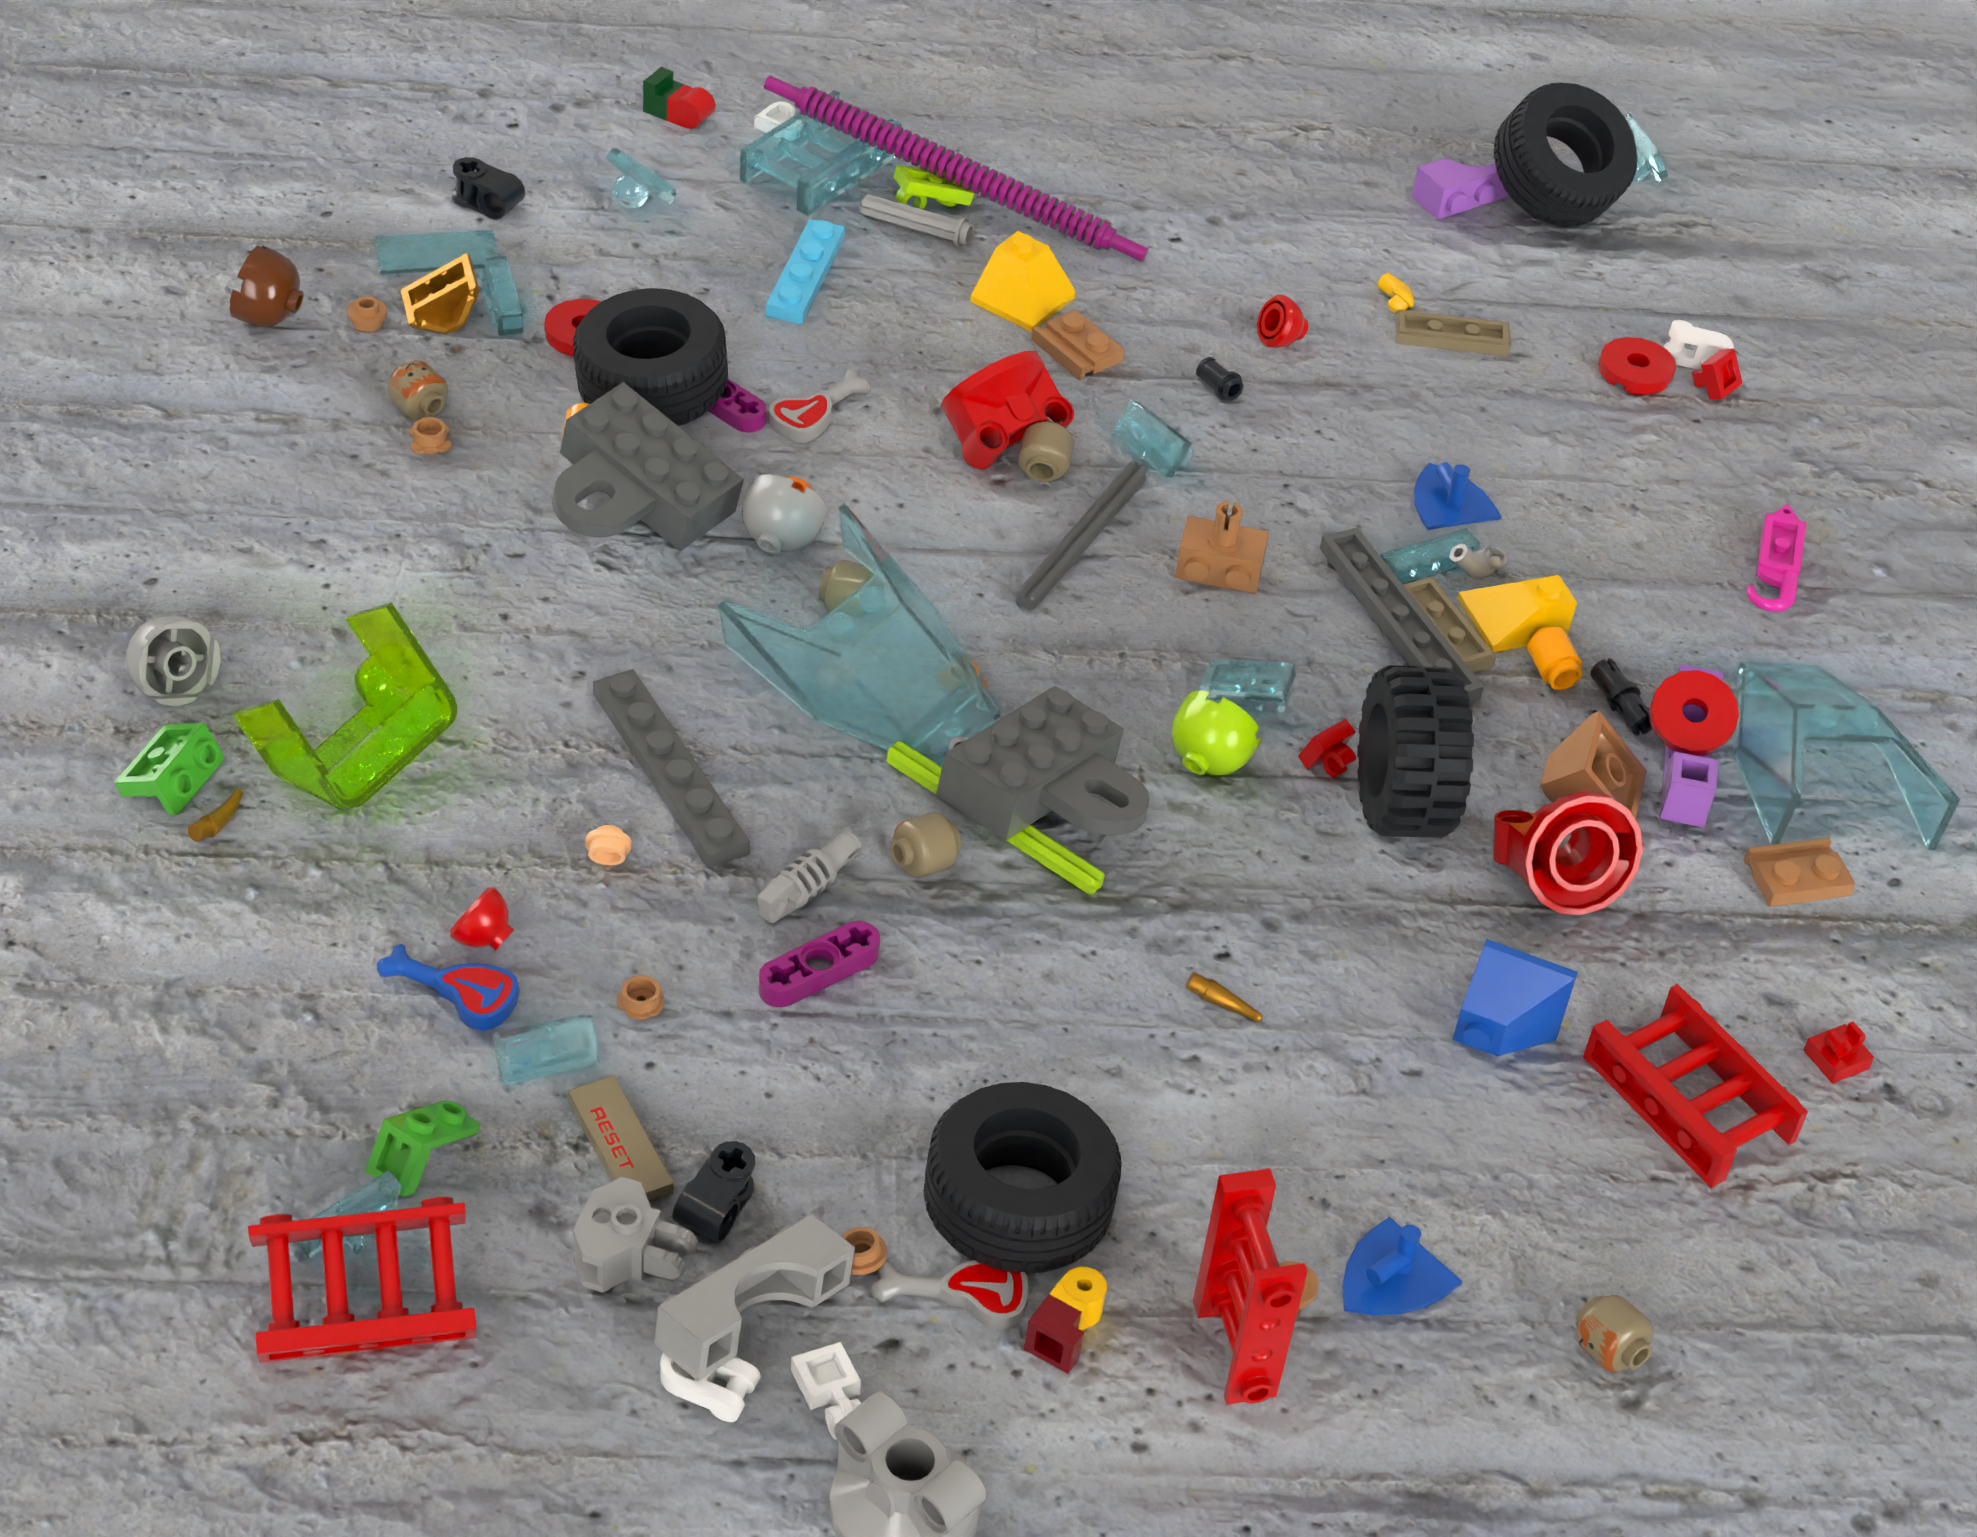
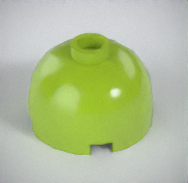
M1192 691L1186 696L1172 721V742L1182 758L1183 765L1198 775H1229L1239 770L1254 755L1262 742V737L1256 738L1255 736L1259 730L1257 723L1245 710L1222 697L1219 703L1206 699L1210 692Z

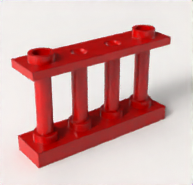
M1678 984L1670 987L1660 1018L1626 1036L1621 1034L1608 1020L1593 1026L1583 1058L1710 1188L1726 1180L1737 1152L1736 1148L1771 1129L1788 1145L1796 1142L1808 1113L1794 1095L1790 1094L1702 1008L1697 1000L1693 999ZM1674 1032L1692 1049L1658 1068L1653 1066L1639 1052V1050ZM1705 1064L1724 1081L1691 1100L1686 1099L1671 1084V1082ZM1739 1096L1757 1115L1724 1133L1719 1132L1703 1115Z
M1270 1168L1219 1175L1193 1297V1304L1198 1318L1221 1317L1233 1352L1223 1395L1226 1404L1239 1402L1255 1404L1263 1402L1268 1398L1277 1397L1307 1276L1305 1263L1280 1267L1269 1237L1267 1223L1276 1189V1183Z
M434 1197L423 1200L421 1207L296 1221H292V1215L275 1214L260 1218L259 1225L248 1226L251 1246L267 1245L272 1323L267 1324V1331L255 1332L259 1362L265 1363L476 1338L475 1309H463V1303L457 1302L450 1225L466 1223L465 1202L453 1204V1198ZM429 1228L435 1304L430 1306V1313L409 1315V1309L403 1308L397 1231ZM375 1234L381 1310L376 1312L377 1319L355 1321V1315L349 1314L343 1237ZM321 1240L327 1316L322 1318V1325L300 1327V1321L294 1320L289 1243Z

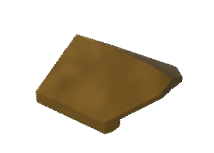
M466 253L400 291L408 323L412 328L449 334L457 332L466 323L480 289L471 257Z

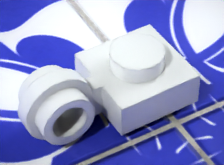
M841 1342L791 1357V1372L810 1410L831 1404V1407L825 1409V1419L828 1430L835 1440L837 1439L834 1432L835 1425L861 1404L858 1399H848L860 1395L861 1380Z

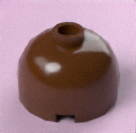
M263 245L262 247H255L240 268L237 277L243 279L241 291L232 290L229 309L231 317L250 325L271 327L285 320L290 312L295 314L299 310L304 298V292L299 290L300 276L297 267L289 258Z

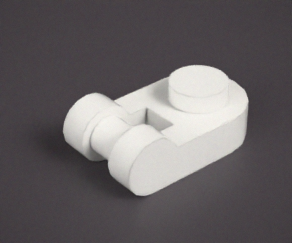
M1684 320L1672 322L1668 333L1671 337L1670 342L1664 345V348L1675 358L1676 365L1702 370L1701 364L1719 350L1734 349L1733 342L1727 335L1693 327ZM1687 343L1696 346L1694 350L1686 349L1684 345Z
M664 1352L660 1360L661 1383L668 1392L710 1409L713 1415L725 1422L737 1421L745 1406L743 1401L745 1394L752 1393L761 1378L760 1372L755 1366L736 1357L698 1381ZM718 1377L727 1382L725 1388L712 1383L714 1378Z

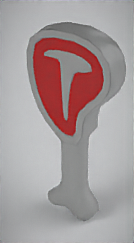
M850 369L845 372L842 382L825 392H814L806 397H785L774 401L769 407L768 422L776 433L796 443L813 441L828 428L831 423L832 407L851 394L869 393L871 391V384L868 380L861 378L858 371Z
M970 1260L954 1267L942 1277L903 1274L894 1269L888 1261H885L878 1269L880 1279L873 1283L871 1288V1294L880 1302H885L897 1295L937 1298L949 1306L966 1309L980 1323L995 1329H1007L1017 1325L1023 1318L1028 1304V1277L1025 1272L1002 1271L997 1268H991L986 1264H980L975 1260Z

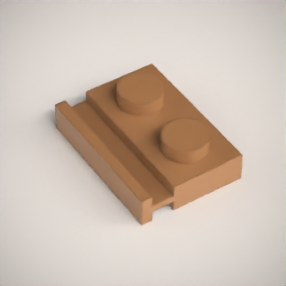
M1077 310L1047 321L1045 327L1041 329L1038 326L1032 328L1031 340L1079 380L1084 379L1085 374L1088 372L1095 374L1123 362L1124 348Z
M1829 837L1747 849L1744 862L1752 867L1751 875L1769 907L1852 895L1856 883L1838 852H1833L1830 848L1832 842Z

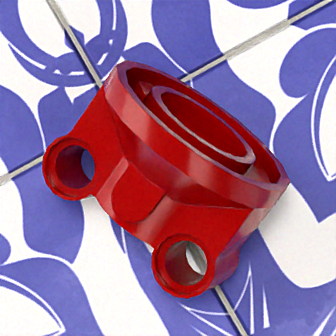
M1024 351L1013 354L984 367L955 386L944 397L940 405L962 444L964 460L976 469H987L1006 448L1022 442L1023 434L1030 425L1037 422L1050 421L1047 418L1049 417L1053 422L1067 428L1074 419V410L1071 403L1059 393L1037 351ZM981 441L985 442L990 448L986 447Z
M1580 791L1558 798L1555 802L1544 805L1535 813L1522 810H1504L1496 813L1494 816L1493 860L1512 869L1523 879L1533 896L1540 903L1559 914L1585 915L1607 907L1626 891L1638 873L1643 852L1640 826L1626 806L1604 793ZM1571 833L1567 843L1558 849L1564 837Z

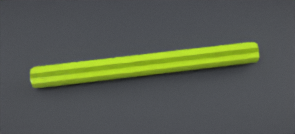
M897 741L893 746H890L887 751V763L936 794L942 767L903 741ZM1032 825L1006 840L1088 895H1093L1104 883L1105 874L1103 871Z

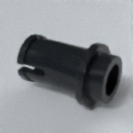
M1213 357L1203 359L1196 369L1198 378L1215 390L1216 396L1221 400L1233 401L1243 391L1244 385L1241 376L1235 371L1229 372Z

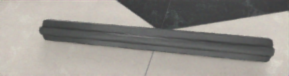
M1133 461L1122 470L1018 589L1015 602L1019 607H1024L1026 610L1031 611L1039 605L1146 481L1145 474L1148 470L1145 465H1139L1136 461Z

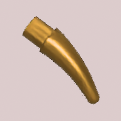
M235 789L222 806L202 816L199 821L188 826L190 838L198 842L207 837L211 838L217 835L234 816L241 802L243 791Z
M1194 971L1190 975L1185 988L1201 996L1200 999L1255 1022H1260L1263 1019V1015L1214 979L1211 978L1209 980Z

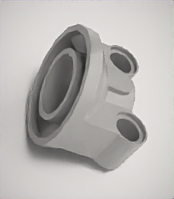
M881 1391L875 1392L835 1425L834 1432L839 1444L838 1461L828 1506L833 1530L837 1537L976 1536L982 1503L987 1498L983 1482L972 1468L967 1465L961 1455L945 1446L937 1436L925 1429L911 1427L907 1422L904 1412L892 1397ZM908 1475L918 1477L921 1479L915 1481H907L899 1479L896 1476Z

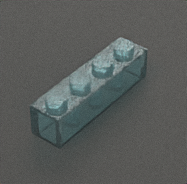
M507 257L482 258L483 268H479V279L483 286L484 297H486L492 327L496 326L499 336L523 334V314Z
M1465 528L1382 553L1381 558L1400 582L1407 584L1459 568L1450 559L1451 549L1458 544H1465L1474 552L1479 550L1481 543Z

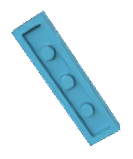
M808 220L766 303V317L803 324L844 241L845 226L832 224L826 220Z

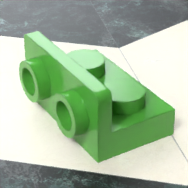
M205 723L166 724L162 726L116 779L114 784L122 797L157 796L169 815H178L220 766L225 757Z

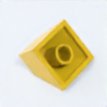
M1017 231L995 248L971 294L970 302L1032 332L1033 327L1041 326L1075 298L1076 291L1050 247L1030 235Z
M1559 575L1458 592L1457 596L1458 601L1493 653L1527 647L1533 634L1543 627H1560L1568 635L1577 601Z

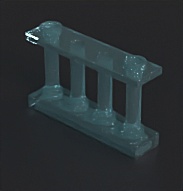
M833 90L829 93L830 95H833L835 99H840L839 92ZM799 112L741 149L740 181L747 183L762 172L796 188V210L809 216L894 159L895 156L894 153L890 155L885 150L877 149V145L872 147L868 142L860 141V137L849 145L825 133V131L832 127L818 122L817 118L811 119L808 115L805 116ZM891 118L886 121V123H887V122H892V123H894V124H895V127H896V126L902 127V124L896 122L895 120H893V119H891ZM811 141L836 155L825 160L802 148V146ZM785 157H789L812 170L807 174L801 175L778 162Z

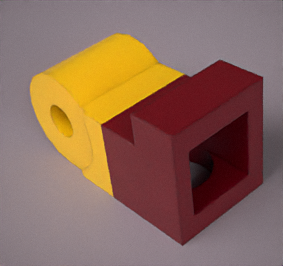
M1090 1267L1070 1269L1059 1280L1029 1319L1024 1350L1069 1374L1079 1360L1084 1336L1083 1330L1094 1326L1102 1316L1107 1292V1281L1104 1276L1096 1269Z

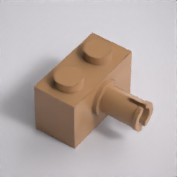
M1229 501L1219 503L1216 507L1215 521L1188 516L1180 544L1175 578L1256 594L1269 531L1240 526L1243 509L1235 502L1233 503L1230 516L1227 515Z

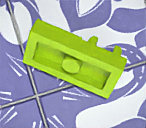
M897 165L893 175L901 187L897 191L896 201L907 205L908 199L916 196L913 204L919 209L925 208L927 197L935 198L937 202L945 206L953 207L956 204L970 206L975 194L972 192V188L966 190L963 188V184L962 186L955 185L954 181H947L946 176L942 179L937 176V173L931 174L928 170Z

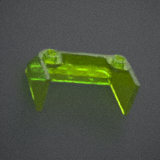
M392 602L350 614L345 619L369 654L357 667L354 677L356 689L366 705L315 750L279 699L241 708L232 714L274 775L340 810L356 808L366 803L455 721L457 716V703L454 695Z

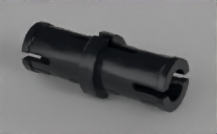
M1603 659L1596 663L1590 675L1606 694V702L1611 710L1618 711L1633 734L1639 735L1640 731L1642 734H1646L1651 731L1649 708L1640 697L1641 692L1637 685L1624 677L1614 660L1608 659L1606 663V660Z

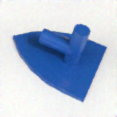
M1447 462L1439 465L1428 463L1418 476L1414 488V504L1427 530L1501 519V514L1486 493L1468 479L1470 469L1465 465H1456L1453 470Z
M1388 1217L1357 1243L1347 1261L1342 1284L1344 1311L1367 1315H1394L1415 1311L1442 1299L1460 1286L1462 1280L1419 1243L1421 1231L1415 1225H1405L1402 1228L1391 1217Z

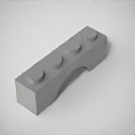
M812 1213L793 1225H786L767 1241L757 1247L748 1248L739 1258L719 1270L710 1271L699 1282L688 1289L665 1299L658 1306L654 1345L698 1381L737 1356L742 1321L741 1311L753 1304L769 1300H786L811 1308L815 1307L849 1285L855 1247Z

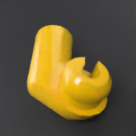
M1385 273L1381 276L1377 287L1391 297L1387 302L1389 309L1394 314L1397 313V310L1406 311L1411 309L1415 302L1411 288L1390 273Z

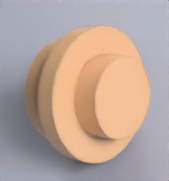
M600 826L590 831L585 838V847L589 851L588 856L598 864H621L624 862L626 855L631 851V838L616 826Z

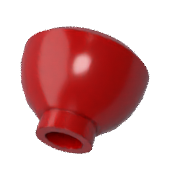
M1276 295L1270 298L1259 313L1257 320L1258 337L1266 347H1286L1296 340L1304 338L1308 331V321L1304 318L1300 307L1285 295Z
M488 887L450 929V938L468 947L478 948L489 945L496 951L514 931L507 924L509 922V911L502 894L495 887Z

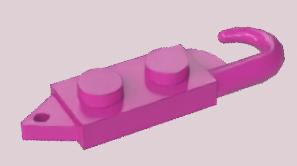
M1789 504L1784 505L1773 514L1766 513L1762 525L1756 576L1763 582L1780 588L1779 597L1767 599L1758 595L1753 585L1747 587L1749 600L1755 606L1765 611H1785L1793 605L1796 599L1806 522L1798 519Z

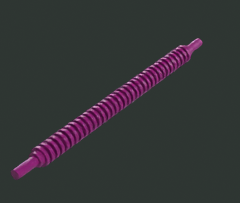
M771 75L767 77L764 83V89L794 102V106L800 109L801 114L808 115L811 119L817 118L818 122L825 123L829 127L834 126L835 130H843L844 134H851L855 139L860 137V141L868 142L872 147L877 145V149L885 150L890 155L894 153L896 158L901 159L903 157V161L907 163L911 161V164L916 167L920 165V169L926 171L929 168V173H937V176L942 179L946 176L947 181H954L955 185L958 186L963 184V188L966 190L972 188L973 193H980L984 198L989 196V200L992 202L998 200L999 205L1004 206L1006 204V207L1010 210L1015 208L1016 213L1022 214L1024 211V216L1027 218L1033 215L1032 219L1039 222L1041 220V224L1048 226L1050 223V228L1053 230L1059 227L1058 231L1065 234L1067 232V236L1074 238L1076 235L1077 241L1082 242L1085 239V244L1091 246L1094 242L1093 247L1097 250H1100L1101 247L1108 250L1111 247L1141 262L1144 261L1149 248L1116 234L1117 229L1112 228L1110 222L1104 221L1102 224V218L1096 217L1093 220L1094 215L1091 213L1085 215V211L1082 209H1078L1076 212V207L1073 205H1069L1067 208V202L1061 201L1059 203V199L1056 197L1050 199V195L1047 193H1043L1041 196L1042 192L1038 189L1033 191L1032 186L1026 185L1024 187V183L1021 181H1017L1015 184L1016 180L1012 177L1007 179V175L1003 173L998 175V171L991 169L989 172L990 168L986 165L981 167V163L977 161L972 163V159L968 157L964 159L962 154L957 153L955 155V151L951 149L946 151V147L942 145L938 147V144L933 141L929 143L927 138L923 137L921 139L920 135L916 133L912 135L911 131L904 130L903 127H895V124L892 122L886 123L885 119H878L874 114L869 115L868 111H861L857 106L852 107V104L844 103L839 98L835 99L833 95H827L822 90L818 91L813 86L809 89L806 87L799 89Z

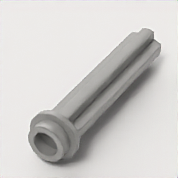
M867 194L861 201L860 212L863 216L950 240L957 247L968 246L974 236L975 226L969 223V219L965 217L958 220Z

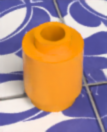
M1543 627L1533 634L1527 644V651L1543 681L1546 684H1550L1556 690L1567 689L1575 685L1582 677V661L1565 630L1560 627Z

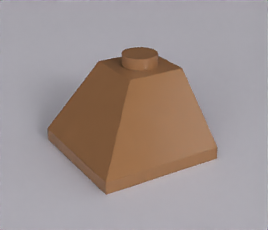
M1598 711L1591 714L1548 756L1540 786L1545 796L1553 802L1558 798L1580 791L1604 793L1626 806L1636 819L1647 771L1602 713Z

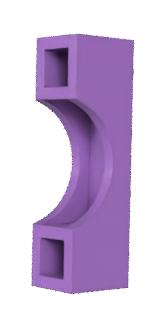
M1444 158L1417 167L1411 197L1439 220L1509 197L1510 195L1502 185L1495 163L1485 166H1469Z
M1680 664L1678 672L1699 670L1715 675L1723 681V672ZM1686 705L1682 708L1683 715L1689 721L1695 723L1705 720V714L1700 707ZM1665 745L1660 819L1704 828L1717 787L1718 760L1711 759L1712 753L1704 756H1695L1672 751Z

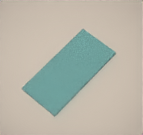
M493 230L375 237L380 275L433 272L466 253L471 257L474 269L499 267Z

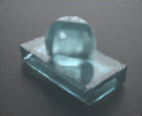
M612 148L606 156V159L623 173L616 178L613 186V195L621 206L630 209L640 207L647 201L649 191L669 204L677 195L676 189L657 173L620 149Z

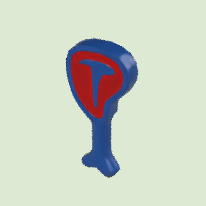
M403 944L394 946L390 956L382 958L376 963L378 973L382 977L404 976L434 988L440 997L454 1004L460 1020L466 1026L483 1031L501 1025L510 1016L518 1002L520 988L517 977L510 971L497 966L465 963L438 969L410 958Z

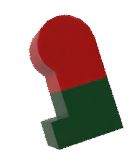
M660 67L643 81V112L684 128L693 129L715 111V101L707 90L700 87L692 89L690 86L673 80V71Z

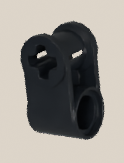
M473 157L460 158L453 163L456 187L452 190V200L459 206L472 209L490 219L498 220L525 198V187L522 181L512 173L504 172Z
M727 1141L714 1148L696 1176L687 1183L680 1193L673 1209V1221L717 1243L722 1242L729 1234L737 1216L751 1199L754 1192V1181L751 1175L755 1168V1155L751 1148L737 1141Z

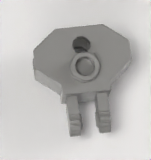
M621 1176L592 1190L573 1228V1237L577 1245L573 1259L583 1287L605 1292L629 1279L642 1281L645 1273L661 1278L665 1277L667 1280H678L682 1277L687 1266L678 1254L685 1256L686 1254L690 1255V1253H693L698 1240H696L697 1236L690 1229L687 1230L684 1227L680 1228L676 1224L662 1221L661 1210L651 1208L642 1183Z

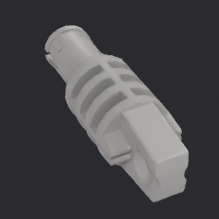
M843 830L824 847L807 850L783 871L776 874L766 885V888L757 896L760 917L774 923L792 911L802 908L807 902L815 898L817 894H820L826 887H829L835 881L839 869L862 853L859 839L852 832Z

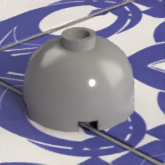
M773 474L758 475L748 487L742 507L743 523L750 536L757 541V545L762 550L773 554L799 551L816 539L824 524L828 508L824 500L812 489L806 486L804 493L791 487L794 482L793 479Z
M172 614L154 617L140 626L131 637L126 652L127 671L135 686L156 702L175 707L197 700L199 696L193 694L202 691L206 684L211 687L217 678L221 663L219 644L210 635L206 627L191 618Z

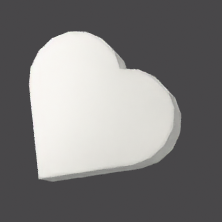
M775 102L754 117V128L779 139H792L798 134L799 120L795 117V108L791 104Z

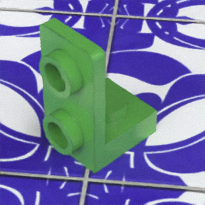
M440 1101L386 1118L382 1123L365 1172L402 1197L416 1192L431 1150L478 1134L481 1124L467 1115L464 1107L451 1101Z

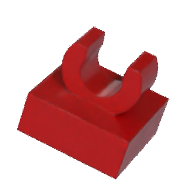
M1735 349L1719 350L1701 364L1702 370L1691 372L1694 386L1706 387L1709 400H1722L1743 384Z
M1344 719L1315 735L1298 755V758L1307 770L1323 763L1327 774L1334 779L1348 770L1346 766L1357 759L1353 750L1346 745L1356 731L1347 719Z
M1854 1021L1850 1022L1848 1026L1843 1024L1808 1038L1803 1050L1832 1084L1868 1070L1874 1059V1056L1863 1045L1866 1035Z

